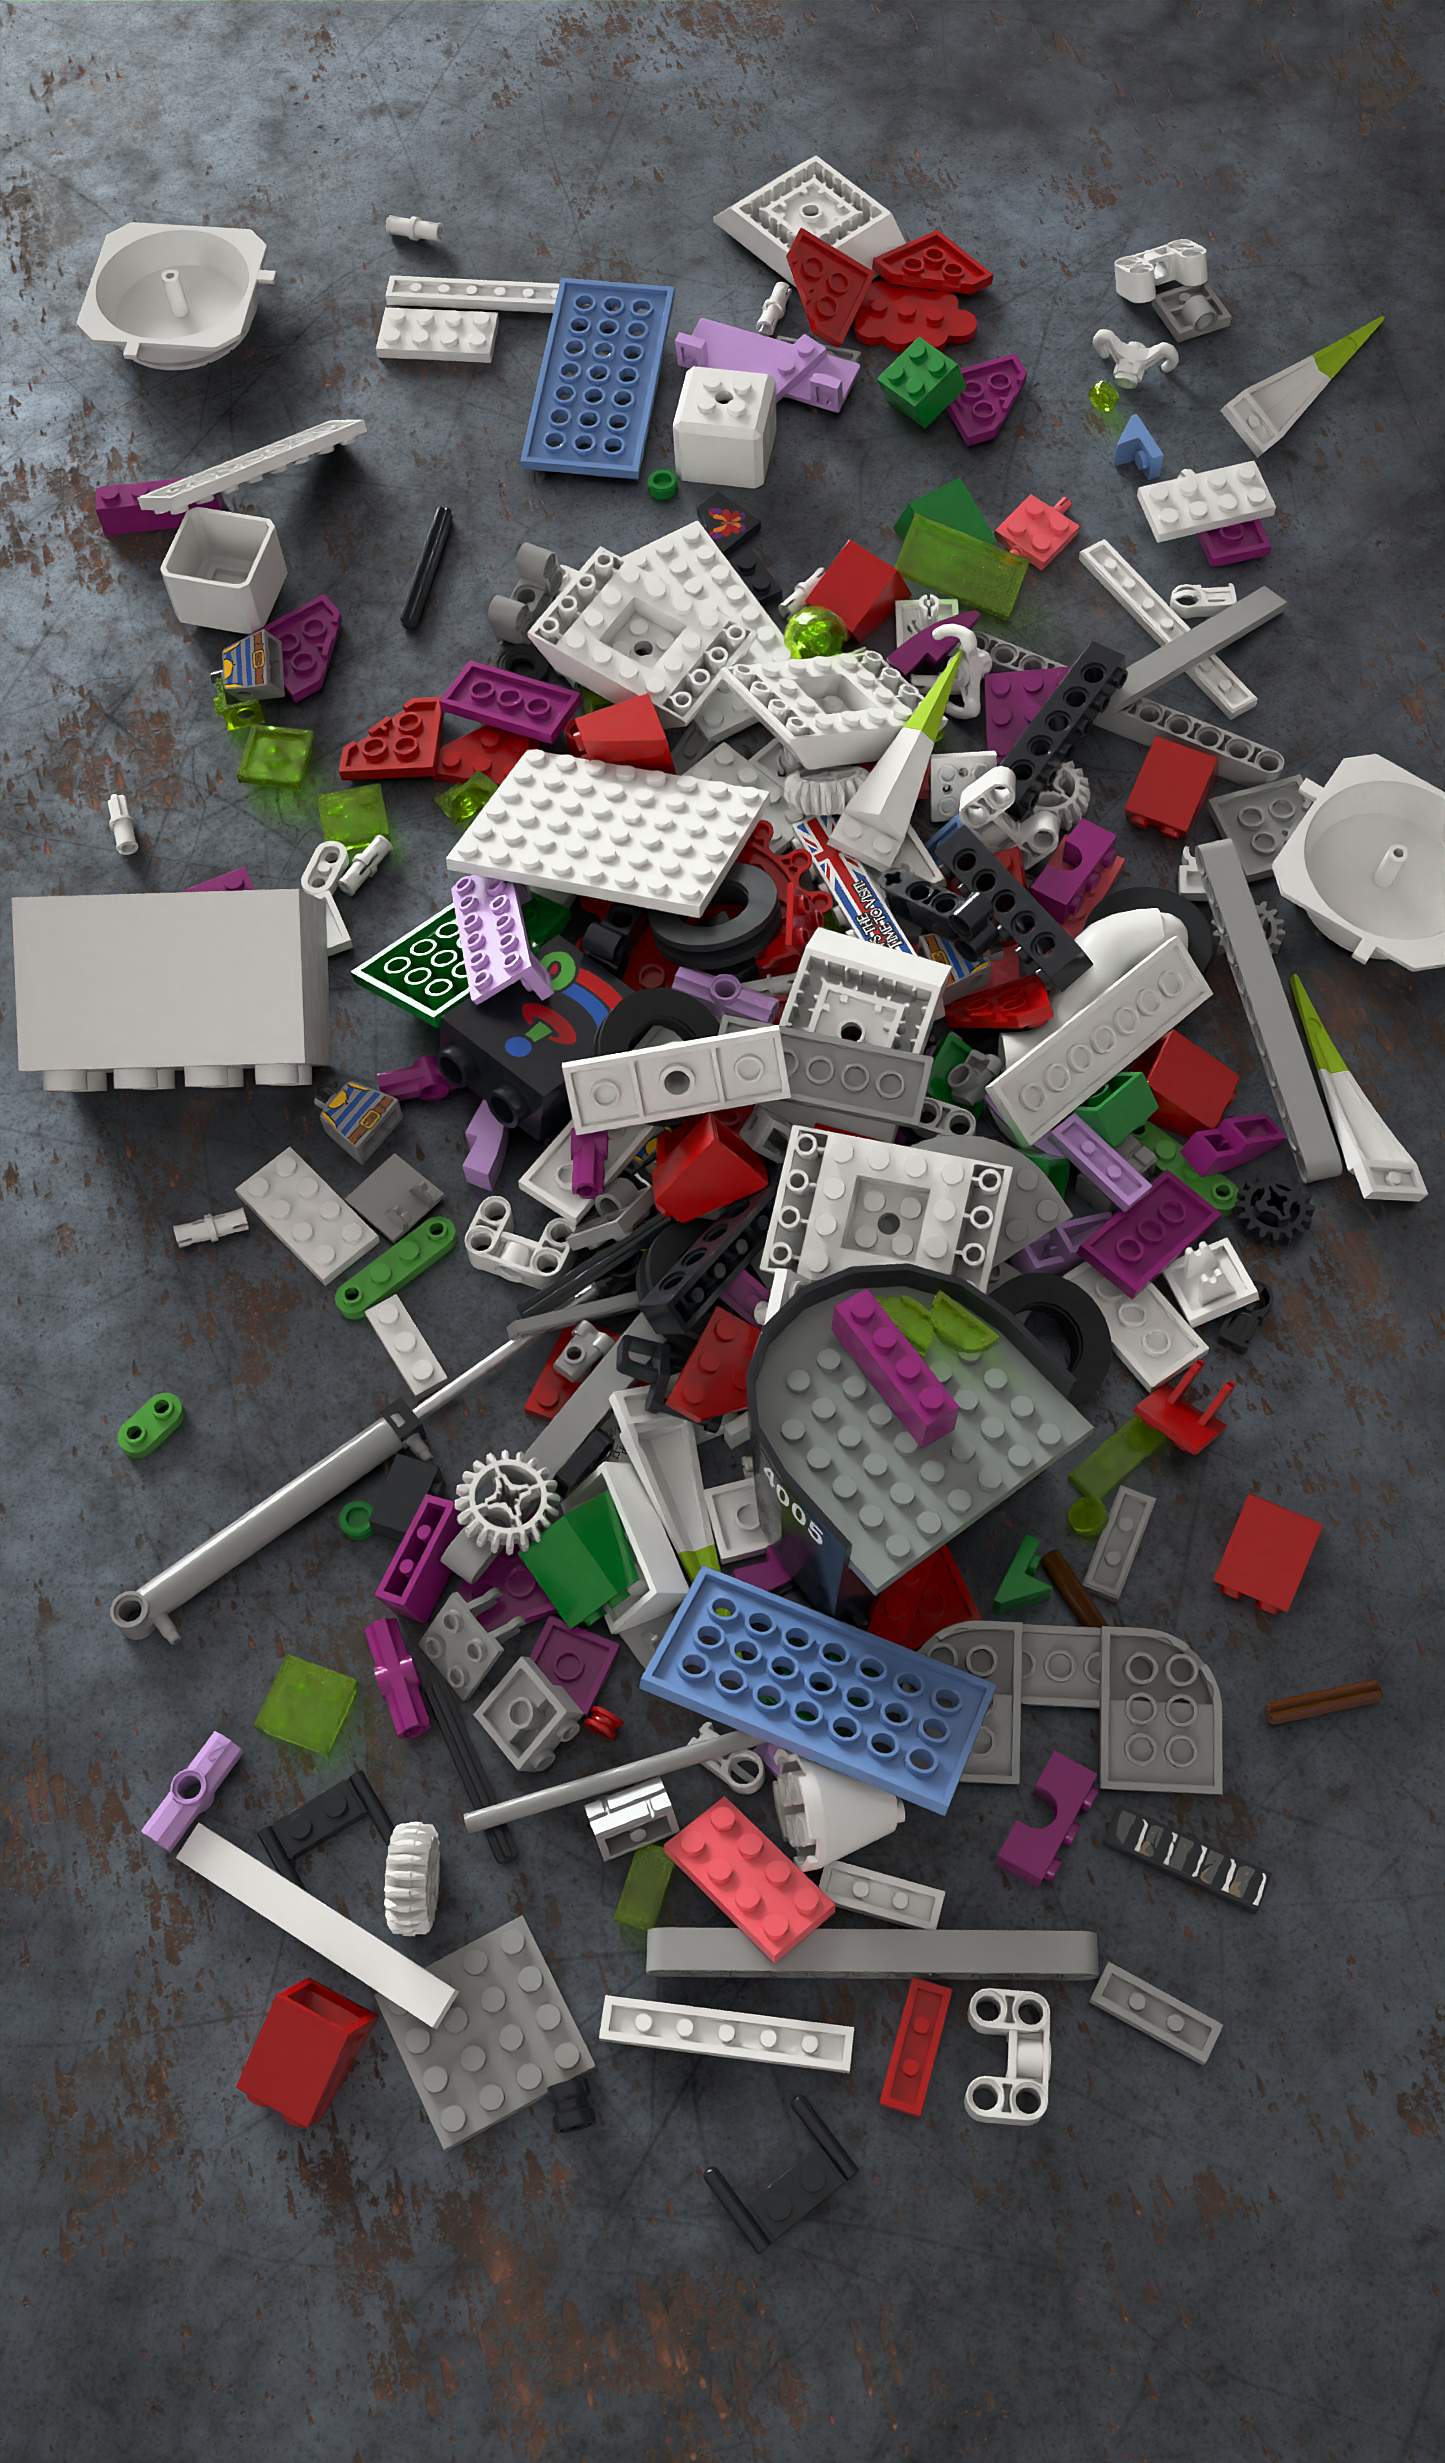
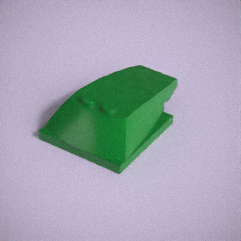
M531 891L532 899L523 904L521 910L530 951L535 954L540 951L541 946L558 934L560 935L572 917L570 909ZM454 903L351 971L354 982L436 1028L440 1027L441 1017L471 996Z

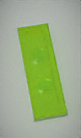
M1135 1414L1071 1472L1068 1480L1096 1505L1156 1450L1168 1436L1159 1430L1150 1428L1143 1422L1141 1417Z

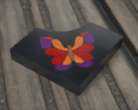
M718 491L696 508L697 516L705 525V531L725 558L761 529V521Z

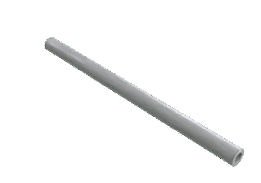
M740 1730L733 1731L463 1814L468 1834L767 1742Z

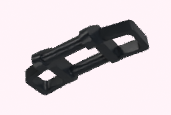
M624 1335L617 1346L616 1369L621 1374L651 1383L645 1402V1411L656 1415L662 1412L704 1426L705 1431L717 1433L722 1423L723 1415L697 1423L665 1405L667 1398L664 1397L670 1379V1365L683 1369L689 1356L670 1350L669 1345L661 1342ZM629 1351L650 1356L651 1366L631 1360L629 1358ZM746 1409V1410H742V1411H738V1412H739V1413H744V1412L747 1411V1409Z

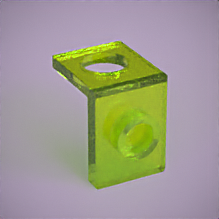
M222 678L215 679L218 696L213 697L217 715H223L228 731L265 723L258 699L229 705ZM248 709L255 712L248 719H242L237 716L242 710Z
M473 778L463 785L457 783L434 798L435 803L456 826L482 810L478 783Z

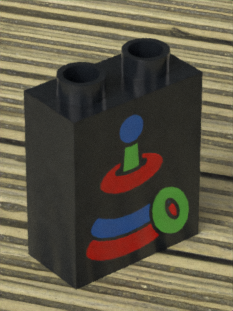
M559 934L541 946L540 951L534 954L550 974L553 995L542 1001L534 990L531 992L527 991L519 979L478 1005L471 1000L470 996L441 1017L440 1052L436 1056L437 1066L441 1074L451 1085L457 1088H464L467 1085L487 1101L491 1113L498 1122L508 1128H514L518 1125L538 1142L572 1118L562 1063L591 1058L593 1039L603 1019L620 1001L636 992ZM647 1025L633 1032L628 1045L629 1051L635 1048L654 1025Z

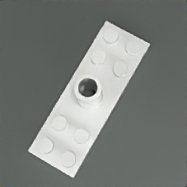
M779 1025L684 1042L674 1041L662 1046L562 1063L576 1135L791 1098Z

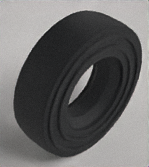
M526 643L510 645L500 651L494 660V668L510 672L512 666L518 663L531 664L534 669L531 674L525 677L545 683L549 680V662L534 645Z

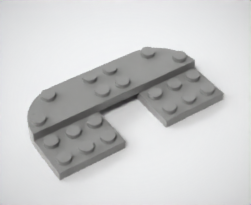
M968 1621L941 1630L917 1651L920 1654L997 1685L959 1782L1020 1784L1021 1705L1100 1709L1099 1789L1223 1795L1222 1701L1220 1691L1208 1665L1204 1664L1199 1656L1189 1648L1188 1644L1173 1635L1147 1628L1111 1626L1096 1628L1023 1624V1622ZM908 1683L902 1684L901 1689L907 1693L918 1692L913 1685ZM940 1698L936 1700L944 1708H955V1705L948 1699ZM900 1715V1723H902V1722H904L905 1720H904V1718ZM934 1728L924 1729L925 1734L931 1738L939 1739L943 1737ZM915 1758L910 1760L918 1769L926 1770L931 1768L923 1759Z

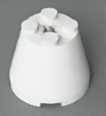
M779 1748L775 1752V1764H780V1774H778L777 1781H773L776 1812L784 1842L789 1841L790 1845L795 1848L798 1856L794 1857V1864L802 1872L821 1869L894 1832L897 1823L905 1821V1808L901 1798H896L893 1794L783 1748Z

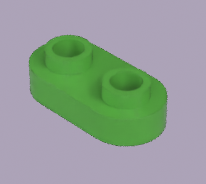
M171 1393L157 1394L122 1425L118 1432V1443L128 1456L142 1458L149 1455L182 1424L185 1417V1409L178 1397ZM169 1406L166 1412L158 1413L161 1407ZM137 1431L141 1432L139 1438L130 1439L133 1433Z

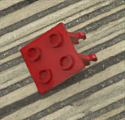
M795 882L788 883L786 931L757 954L759 957H767L755 962L763 969L770 967L773 971L780 970L777 974H771L772 977L797 972L807 944L817 928L824 927L822 911L812 903L808 895L804 894Z
M1200 1358L1191 1365L1175 1389L1165 1383L1136 1405L1133 1410L1135 1414L1142 1418L1147 1426L1161 1431L1171 1438L1178 1448L1195 1456L1225 1431L1227 1425L1215 1416L1236 1387V1383L1231 1380L1225 1383L1204 1413L1183 1399L1205 1365V1362Z

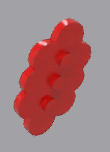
M886 280L874 282L869 286L851 326H854L856 339L861 343L872 346L884 344L888 349L895 352H904L918 337L942 352L948 343H967L974 339L977 333L976 317L968 311L958 309V299L951 292L941 290L929 292L926 288L900 287L896 284H890Z

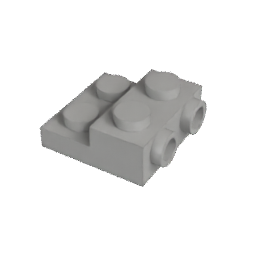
M521 1656L473 1715L518 1771L536 1772L545 1770L554 1762L556 1756L553 1751L560 1742L569 1741L578 1733L580 1725L577 1722L584 1713L562 1686L553 1685L530 1657Z

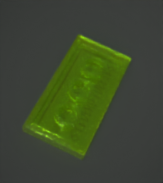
M915 513L894 568L905 579L1007 620L1030 560Z

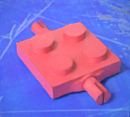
M1030 494L994 532L996 540L1009 551L1000 560V563L1012 568L1018 560L1031 563L1042 571L1078 534L1080 526L1063 515L1072 506L1070 499L1066 501L1067 497H1062L1054 507H1051Z

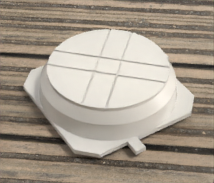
M131 222L106 235L77 320V326L93 344L114 345L123 352L124 359H132L150 368L186 370L204 366L208 362L212 363L227 355L230 350L235 349L245 338L257 311V284L275 285L277 273L276 271L262 270L268 248L251 229Z
M1378 754L1344 758L1324 788L1306 778L1297 792L1314 801V803L1272 864L1281 896L1305 909L1309 918L1324 935L1339 946L1354 952L1351 957L1364 965L1370 957L1393 960L1412 972L1445 967V792Z

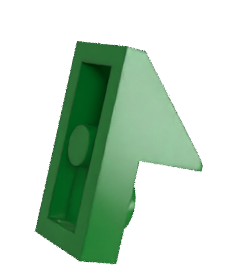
M1028 1534L1025 1535L994 1598L992 1613L999 1616L1050 1599L1052 1586L1033 1578L1043 1556L1037 1554L1040 1540Z

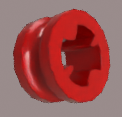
M593 1706L591 1709L593 1715L591 1719H585L584 1726L595 1735L613 1742L616 1739L614 1732L617 1728H622L623 1721L610 1711L599 1706Z

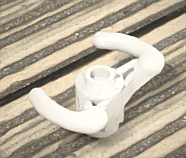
M1106 329L1099 330L1093 338V346L1097 354L1103 359L1111 354L1115 360L1114 382L1122 388L1135 389L1138 382L1142 381L1144 371L1164 357L1167 358V361L1161 366L1164 373L1173 370L1179 361L1178 352L1175 347L1165 342L1151 348H1146L1142 343L1134 341L1126 344L1120 341L1111 330Z
M957 624L942 625L932 632L934 639L941 640L948 636L958 637L961 642L959 650L962 649L963 654L953 684L961 688L965 703L964 707H959L948 700L944 712L958 719L977 717L981 708L980 681L984 678V674H989L992 670L991 656L987 651L977 648V639L973 631ZM952 656V657L949 659V661L947 662V666H948V664L951 662V660L954 658V656Z

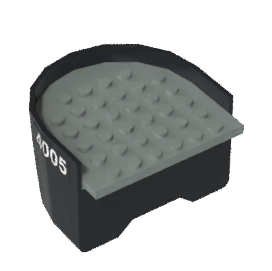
M909 1263L851 1266L800 1288L763 1326L746 1373V1407L759 1523L781 1566L822 1614L844 1622L879 1596L893 1582L991 1509L1000 1506L1039 1477L1049 1466L1092 1435L1094 1427L1071 1404L1078 1380L1009 1310L962 1278ZM866 1288L960 1407L955 1430L922 1449L831 1330L834 1306Z

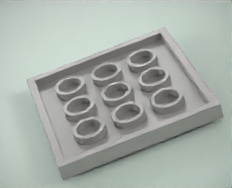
M523 1915L424 1968L459 1991L437 2029L432 2028L381 1993L374 1995L445 2152L548 2096L547 2088L549 2086L578 2079L597 2068Z

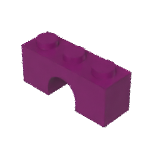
M1083 818L1065 840L1062 861L1073 866L1075 869L1064 871L1048 864L1030 889V894L1056 922L1062 925L1071 914L1075 916L1079 912L1084 902V895L1087 891L1093 892L1101 878L1100 873L1104 868L1109 869L1113 865L1118 851L1115 850L1117 835Z
M1054 1750L1033 1792L1035 1797L1050 1806L1053 1811L1054 1821L1044 1828H1032L1016 1820L997 1856L995 1865L1039 1889L1044 1878L1051 1882L1062 1862V1859L1056 1857L1061 1845L1064 1843L1070 1846L1081 1824L1075 1822L1081 1808L1089 1811L1099 1792V1789L1093 1787L1098 1774Z

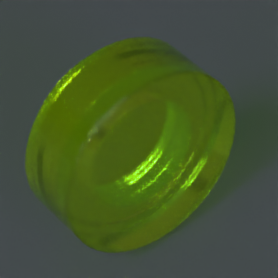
M1105 381L1095 382L1088 392L1091 403L1102 411H1111L1119 401L1117 390Z
M1089 1496L1080 1498L1070 1507L1068 1518L1078 1534L1094 1536L1105 1529L1109 1521V1514L1101 1500Z

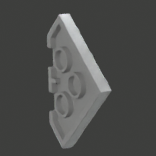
M1300 774L1208 799L1207 809L1222 839H1232L1247 883L1275 875L1272 868L1274 860L1312 805V800L1297 792L1304 782Z

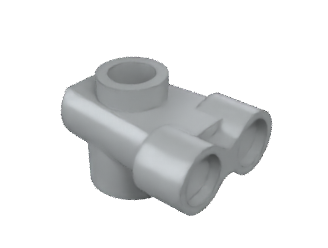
M971 1050L965 1062L954 1067L948 1075V1084L953 1088L950 1096L960 1104L973 1107L975 1103L984 1099L987 1094L985 1087L992 1078L997 1077L1004 1066V1062L993 1054L985 1055L977 1050Z
M584 1319L571 1332L573 1338L553 1364L554 1369L571 1382H581L587 1379L591 1374L592 1364L600 1357L604 1358L615 1345V1342L608 1335L599 1332L591 1323Z

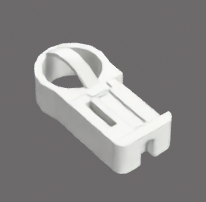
M1229 583L1228 587L1201 588V585H1179L1172 592L1170 608L1180 618L1184 619L1214 616L1237 602L1235 588L1231 583ZM1185 597L1194 600L1196 603L1187 606L1178 603L1176 600Z
M706 1722L699 1729L700 1737L698 1739L693 1737L688 1745L720 1735L717 1732H713L714 1728L711 1722ZM748 1749L700 1763L739 1794L748 1795L754 1793L762 1787L765 1781L766 1772L761 1758L755 1752ZM744 1760L755 1762L759 1768L757 1777L754 1778L737 1763ZM731 1771H733L747 1784H739L735 1782L731 1777Z

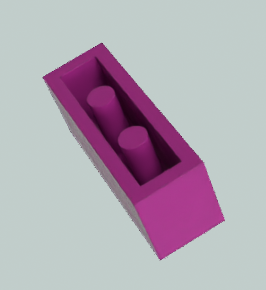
M426 1494L374 1595L395 1614L426 1624L452 1572L451 1569L440 1562L441 1557L451 1542L465 1527V1525L459 1524L457 1521V1517L462 1511L455 1509V1502Z

